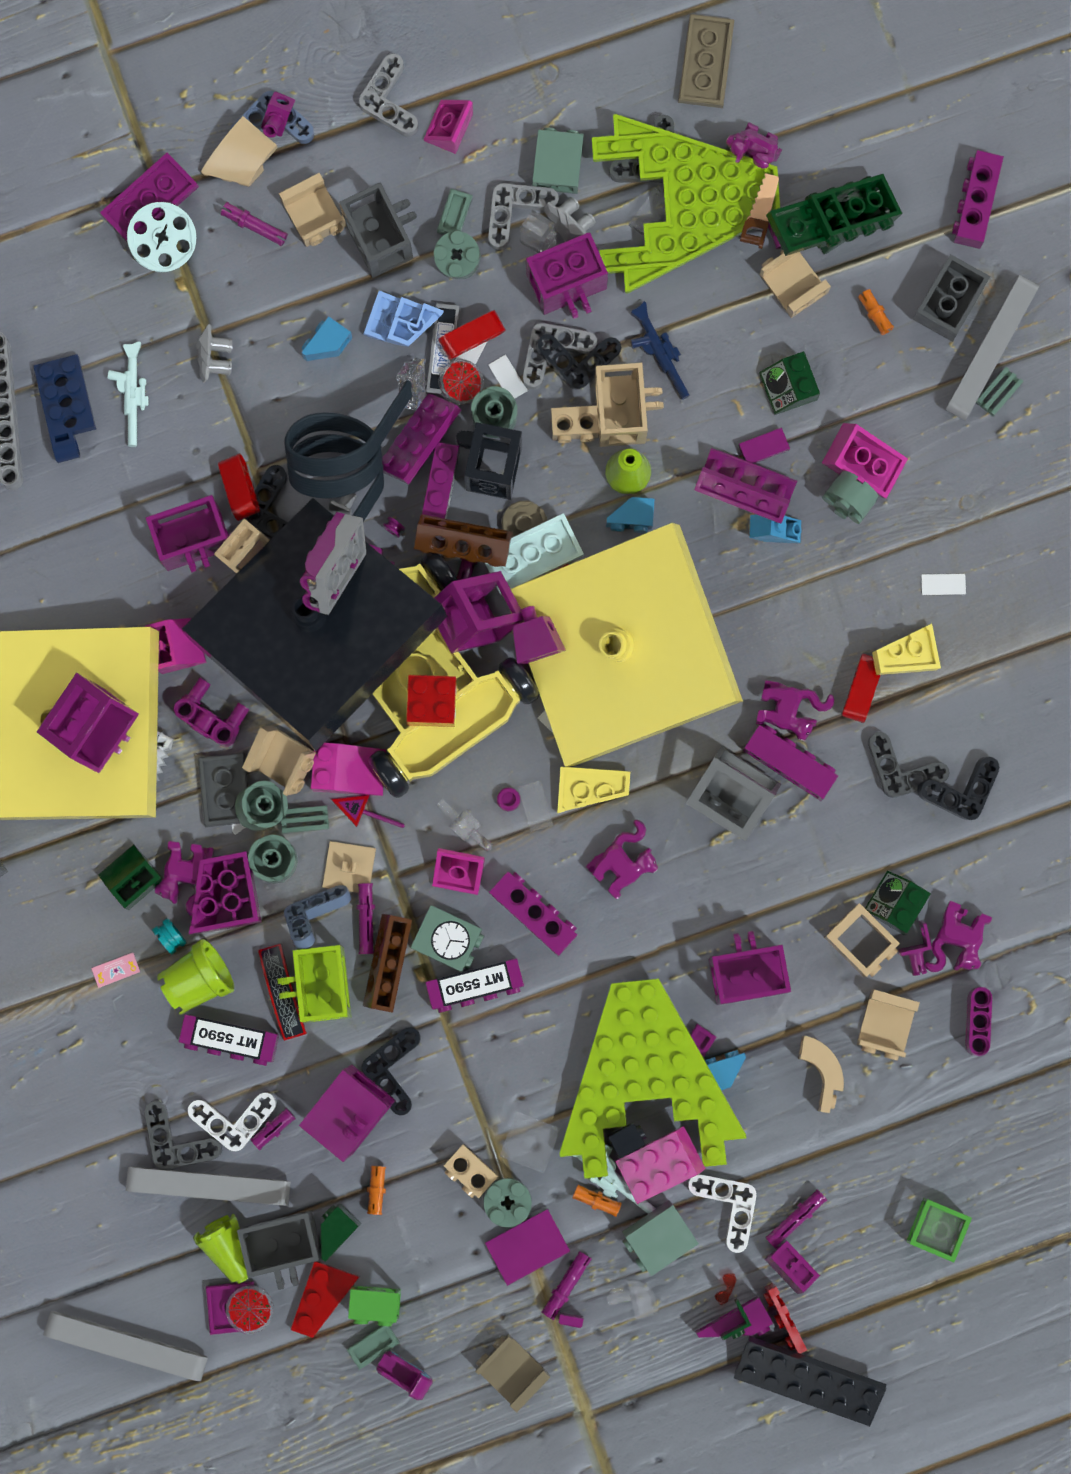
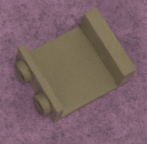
M509 1334L506 1338L501 1336L492 1345L495 1349L489 1356L486 1353L481 1356L476 1362L478 1367L475 1372L478 1375L481 1374L510 1403V1407L517 1413L547 1382L550 1374Z

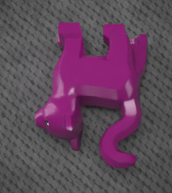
M749 122L745 130L730 135L727 138L726 144L736 156V163H739L746 154L753 158V163L757 167L763 169L767 168L772 162L777 161L782 152V149H778L777 146L778 137L770 132L767 133L766 137L757 133L758 126Z
M766 680L761 701L775 700L777 702L775 711L759 710L756 725H762L764 722H767L779 729L793 731L799 740H806L811 734L813 727H816L817 720L808 717H796L802 699L808 698L813 708L825 712L834 705V696L830 694L825 702H821L816 692L810 689L787 687L779 682Z
M640 820L633 821L637 829L636 833L622 832L616 836L605 852L595 856L586 866L599 882L604 879V874L608 870H611L617 876L608 890L616 900L621 896L620 890L634 883L642 874L655 873L658 869L656 859L651 854L652 850L650 848L640 853L634 862L622 848L624 842L635 843L642 840L645 836L646 827Z
M169 841L168 849L171 851V855L165 865L164 879L155 886V893L176 904L179 894L178 882L196 885L200 860L213 858L214 848H204L202 845L191 844L193 858L192 860H183L180 843ZM195 894L190 896L186 902V911L190 916L193 914Z
M949 901L943 913L942 926L932 943V952L937 958V962H926V969L931 972H939L944 968L946 956L941 949L944 943L963 949L957 958L954 970L958 971L960 968L966 970L979 969L981 961L978 957V950L983 942L984 926L991 922L992 917L982 913L980 916L977 915L971 926H967L961 923V919L967 915L968 910L960 908L961 905Z

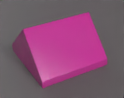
M440 100L423 140L456 154L473 116V103L470 100Z
M438 848L432 886L478 895L485 857Z

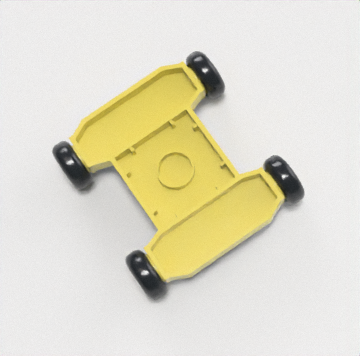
M432 552L422 557L421 564L399 569L433 598L451 582L458 580L442 556ZM437 627L372 694L400 734L392 746L387 749L388 755L382 750L377 751L369 757V764L389 793L395 798H400L409 790L407 781L411 782L413 779L431 777L507 723L520 701L523 704H531L537 700L539 691L523 666L518 664L517 660L513 657L502 661L499 664V671L497 670L495 673L477 678L459 652H450ZM408 675L456 676L455 727L407 725Z

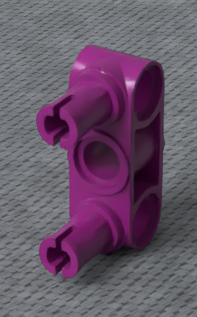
M199 677L189 694H185L175 703V715L207 739H211L220 746L229 747L235 742L240 730L238 727L249 712V709L237 703L227 720L224 719L222 721L204 707H200V701L211 685ZM184 705L191 706V713L187 716L180 714V709ZM222 730L230 731V737L226 741L219 740V733Z

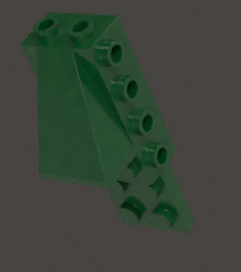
M879 174L873 177L867 176L857 182L851 181L837 188L831 187L821 193H812L805 197L804 201L769 211L766 217L785 256L816 246L821 248L823 254H827L844 242L855 240L859 235L863 234L866 237L875 233L878 229L882 231L890 229L894 226V221L903 213L884 174Z

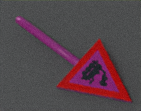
M370 795L331 799L356 827L362 814L401 828L405 827L403 823L364 810Z

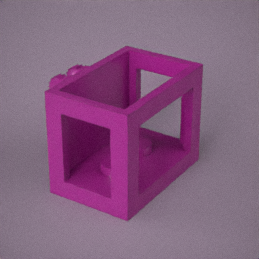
M590 232L526 258V275L544 315L567 306L572 318H578V311L573 303L580 300L586 314L592 311L587 297L607 289L608 272Z
M213 495L145 517L160 562L167 571L189 565L192 573L197 571L195 562L200 560L205 568L209 567L208 557L214 556V553L229 537L219 506ZM205 504L208 507L162 524L158 521Z
M501 571L453 581L434 597V599L442 604L448 616L438 626V629L451 653L500 642L513 631L514 625L524 621L521 608ZM498 586L512 613L494 617L484 597Z
M76 672L37 730V733L69 758L100 773L113 752L119 755L122 752V749L118 746L121 740L126 742L130 740L126 733L139 713L105 688Z
M748 931L747 935L750 950L742 952L741 937L736 933L733 934L736 953L709 958L717 1005L791 992L783 945L757 949L753 931Z
M350 1065L341 1071L299 1126L344 1162L354 1154L396 1100L355 1066Z

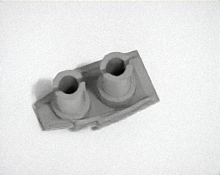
M569 197L559 207L548 202L544 208L546 215L565 242L586 234V231L596 223L590 213H585L577 222L570 216L579 208L578 201L573 197Z
M208 324L195 344L202 383L207 381L210 373L230 376L232 370L231 361L213 360L210 357L211 351L231 353L232 339L212 337L211 326Z

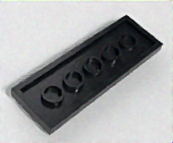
M752 1336L748 1338L734 1373V1379L869 1427L885 1394L887 1385Z

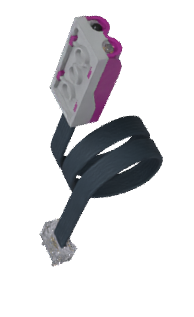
M415 357L412 363H404L396 375L399 393L375 430H372L368 425L356 418L344 414L323 412L300 418L286 433L284 445L289 482L297 492L314 498H337L360 491L374 480L354 514L348 515L336 512L332 520L328 521L322 536L320 535L317 538L313 550L307 554L306 571L300 579V584L307 590L302 601L311 610L329 615L366 555L363 522L384 488L381 444L404 408L417 410L426 396L425 385L427 380H425L424 367L426 359ZM317 431L343 432L353 435L366 442L363 443L359 440L343 435L321 434L306 438L294 447V445L302 437ZM323 452H337L345 454L331 458L309 457L311 455ZM368 463L363 469L350 476L333 480L309 479L295 472L296 470L309 476L329 477L354 471Z

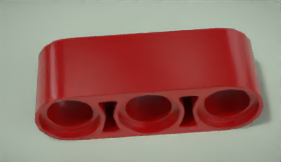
M493 310L440 337L438 341L448 359L451 360L499 336L506 329L496 311Z
M239 453L218 462L230 508L236 520L239 521L259 513V504L243 456Z
M862 653L842 712L843 717L864 723L867 718L880 675H876L873 656Z

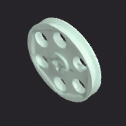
M155 202L142 207L133 216L127 230V244L132 256L140 265L155 272H169L184 265L193 254L196 245V230L191 218L184 210L171 203ZM161 208L165 213L164 219L160 221L155 220L152 217L153 209ZM181 217L186 221V227L183 230H178L174 227L173 221L175 218ZM139 221L145 223L147 227L146 232L141 235L134 231V224ZM165 225H167L165 237L168 238V241L160 243L157 250L158 237L155 234H160L164 230ZM185 240L188 242L189 250L186 253H181L177 250L176 245L178 241ZM144 244L149 247L150 254L148 257H140L138 255L137 248L139 245ZM161 254H168L171 257V264L169 266L163 267L159 264L158 258Z

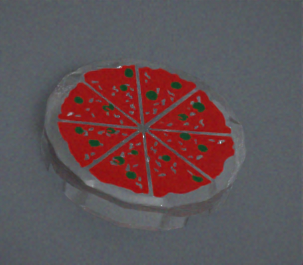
M458 359L444 366L439 374L438 385L442 391L441 394L446 400L455 405L462 406L472 403L474 397L483 391L484 379L478 366L471 361Z
M246 1285L237 1289L229 1297L226 1304V1316L230 1325L243 1334H255L262 1331L270 1324L274 1315V1304L265 1289L255 1285Z

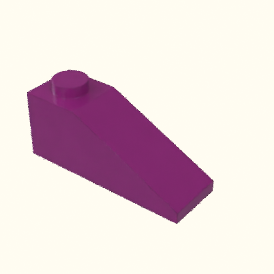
M758 1296L741 1305L751 1323V1326L744 1329L746 1333L742 1336H751L756 1333L758 1336H761L770 1330L769 1326L773 1322ZM737 1307L695 1332L699 1338L720 1337L722 1333L745 1321Z

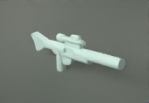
M140 341L134 344L123 345L128 357V371L121 373L109 370L107 379L117 381L118 391L124 393V415L128 416L129 447L137 446V406H140L141 410L148 406V396H145L146 379L140 378V387H137V356L141 348Z
M605 1144L608 1176L602 1177L600 1180L598 1177L589 1178V1180L600 1186L604 1190L602 1193L608 1198H617L618 1195L615 1191L618 1190L647 1214L655 1210L656 1208L646 1200L639 1204L636 1203L625 1179L615 1172L616 1163L609 1157L613 1147ZM582 1155L574 1156L577 1157L580 1161H582Z

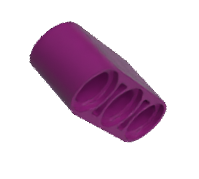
M984 987L972 989L967 997L965 1046L967 1052L973 1056H983L990 1049L992 994L990 990ZM978 991L985 995V1002L981 1005L976 1003L974 999ZM977 1015L982 1016L984 1019V1025L981 1028H977L973 1023L974 1017ZM975 1039H980L983 1042V1049L980 1052H976L972 1047Z

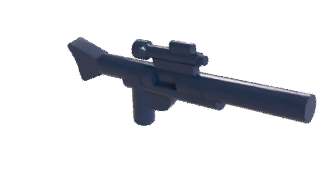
M644 301L638 308L631 311V315L641 322L646 334L644 337L630 340L632 349L642 347L647 355H655L664 373L669 374L681 399L684 400L690 395L671 361L672 359L676 360V362L680 361L679 356L681 354L677 347L674 348L672 346L669 335L666 332L661 334V338L665 343L661 342L648 318L647 305Z

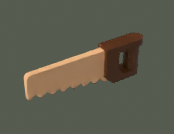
M765 173V179L762 180L763 185H760L761 191L757 192L756 203L752 205L753 210L750 211L751 216L744 223L740 242L757 245L759 249H763L769 226L766 214L772 209L779 182L778 176ZM750 229L761 230L762 235L759 237L747 234V231Z

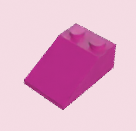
M843 423L822 464L838 474L842 471L858 476L857 481L862 484L864 481L867 482L879 496L887 499L908 458L859 425Z
M324 743L317 751L314 750L316 754L313 759L314 764L312 768V791L383 796L384 785L371 768L369 757L380 750L386 753V749Z

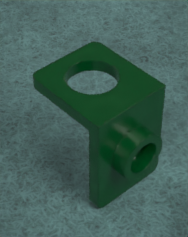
M737 1298L734 1301L745 1322L720 1335L722 1340L729 1337L736 1339L746 1333L744 1329L751 1326Z

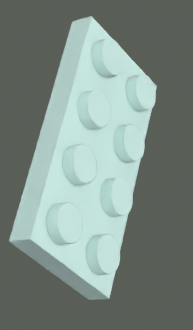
M563 513L511 538L506 567H494L488 563H485L489 573L501 571L510 589L577 560L583 557L584 553ZM496 586V588H497V590H498V592H499V594H500V596H501L502 594H501V592H500L498 586Z

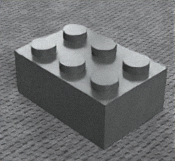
M950 254L913 320L953 342L991 276Z

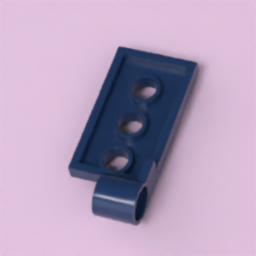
M75 354L33 365L51 445L57 463L80 458L79 447L74 435L96 430V425L79 355ZM61 377L67 379L64 386L59 387L55 385L57 379ZM64 398L72 399V403L68 407L60 406ZM76 419L77 423L74 427H65L67 420Z

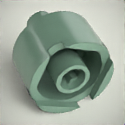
M453 231L443 235L436 243L434 260L443 275L451 279L461 280L469 278L477 271L481 260V253L476 241L469 234ZM454 251L458 253L462 251V259L460 261L457 258L452 260Z
M491 386L479 392L473 399L471 413L474 426L476 422L508 429L515 427L518 418L517 403L508 390L502 387ZM497 409L498 413L495 416L491 415V412ZM483 434L484 436H487V437H490V438H499V437H496V436H491V435Z
M842 471L825 492L822 499L836 508L834 512L840 518L846 519L849 517L853 522L860 524L878 500V494L867 482L864 481L862 484L857 481L858 476Z
M259 781L244 788L238 794L235 802V812L240 824L254 831L266 830L277 825L283 819L288 809L286 795L283 794V791L276 784L270 781ZM258 803L264 805L265 808L262 810L258 807Z
M267 835L253 843L249 850L248 861L254 875L264 882L276 884L286 881L293 875L297 867L298 857L293 845L279 835ZM276 853V857L279 860L277 863L273 862L272 865H270L268 857L274 856V854Z
M514 1178L497 1180L488 1188L484 1197V1209L488 1218L501 1227H514L521 1224L528 1217L531 1210L532 1199L528 1188ZM505 1196H509L510 1200L515 1201V1204H511L510 1209H506L505 1205H501V1201L505 1200Z

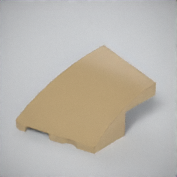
M242 116L217 146L201 170V173L204 176L210 175L221 178L224 181H233L239 185L250 187L264 171L262 164L278 147Z

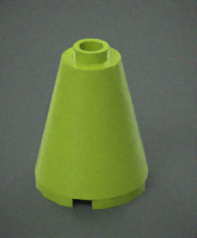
M620 450L614 453L606 464L605 474L607 482L613 490L620 494L638 493L646 487L650 480V463L637 450Z
M232 1214L231 1218L225 1215L214 1220L204 1227L206 1231L202 1235H200L199 1231L194 1235L193 1240L195 1244L231 1282L237 1281L239 1284L248 1279L237 1233L240 1227L235 1214Z

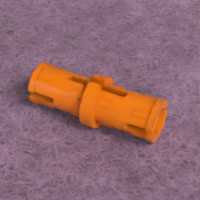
M871 289L862 292L863 296L860 294L858 299L867 310L868 318L874 321L881 335L889 333L888 329L893 330L894 326L884 313L885 308L883 305H879Z
M371 1166L370 1187H367V1192H369L367 1214L382 1215L383 1194H386V1189H384L386 1167Z
M579 1184L572 1199L592 1206L591 1209H599L614 1217L617 1216L622 1204L602 1195L603 1193L600 1191L597 1193Z

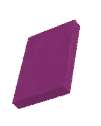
M548 1209L485 1242L507 1286L570 1252Z

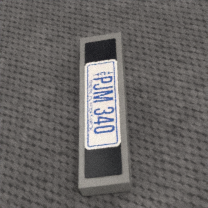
M437 303L436 308L444 312L434 322L426 394L449 396V391L446 392L443 379L446 378L443 377L447 369L451 367L454 358L448 359L438 339L457 328L460 307Z

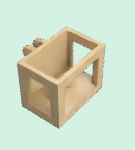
M642 363L596 366L595 392L600 447L645 444L648 432L646 411L664 408L663 402H645V397L663 394L662 388H644ZM632 370L631 375L605 377V372Z

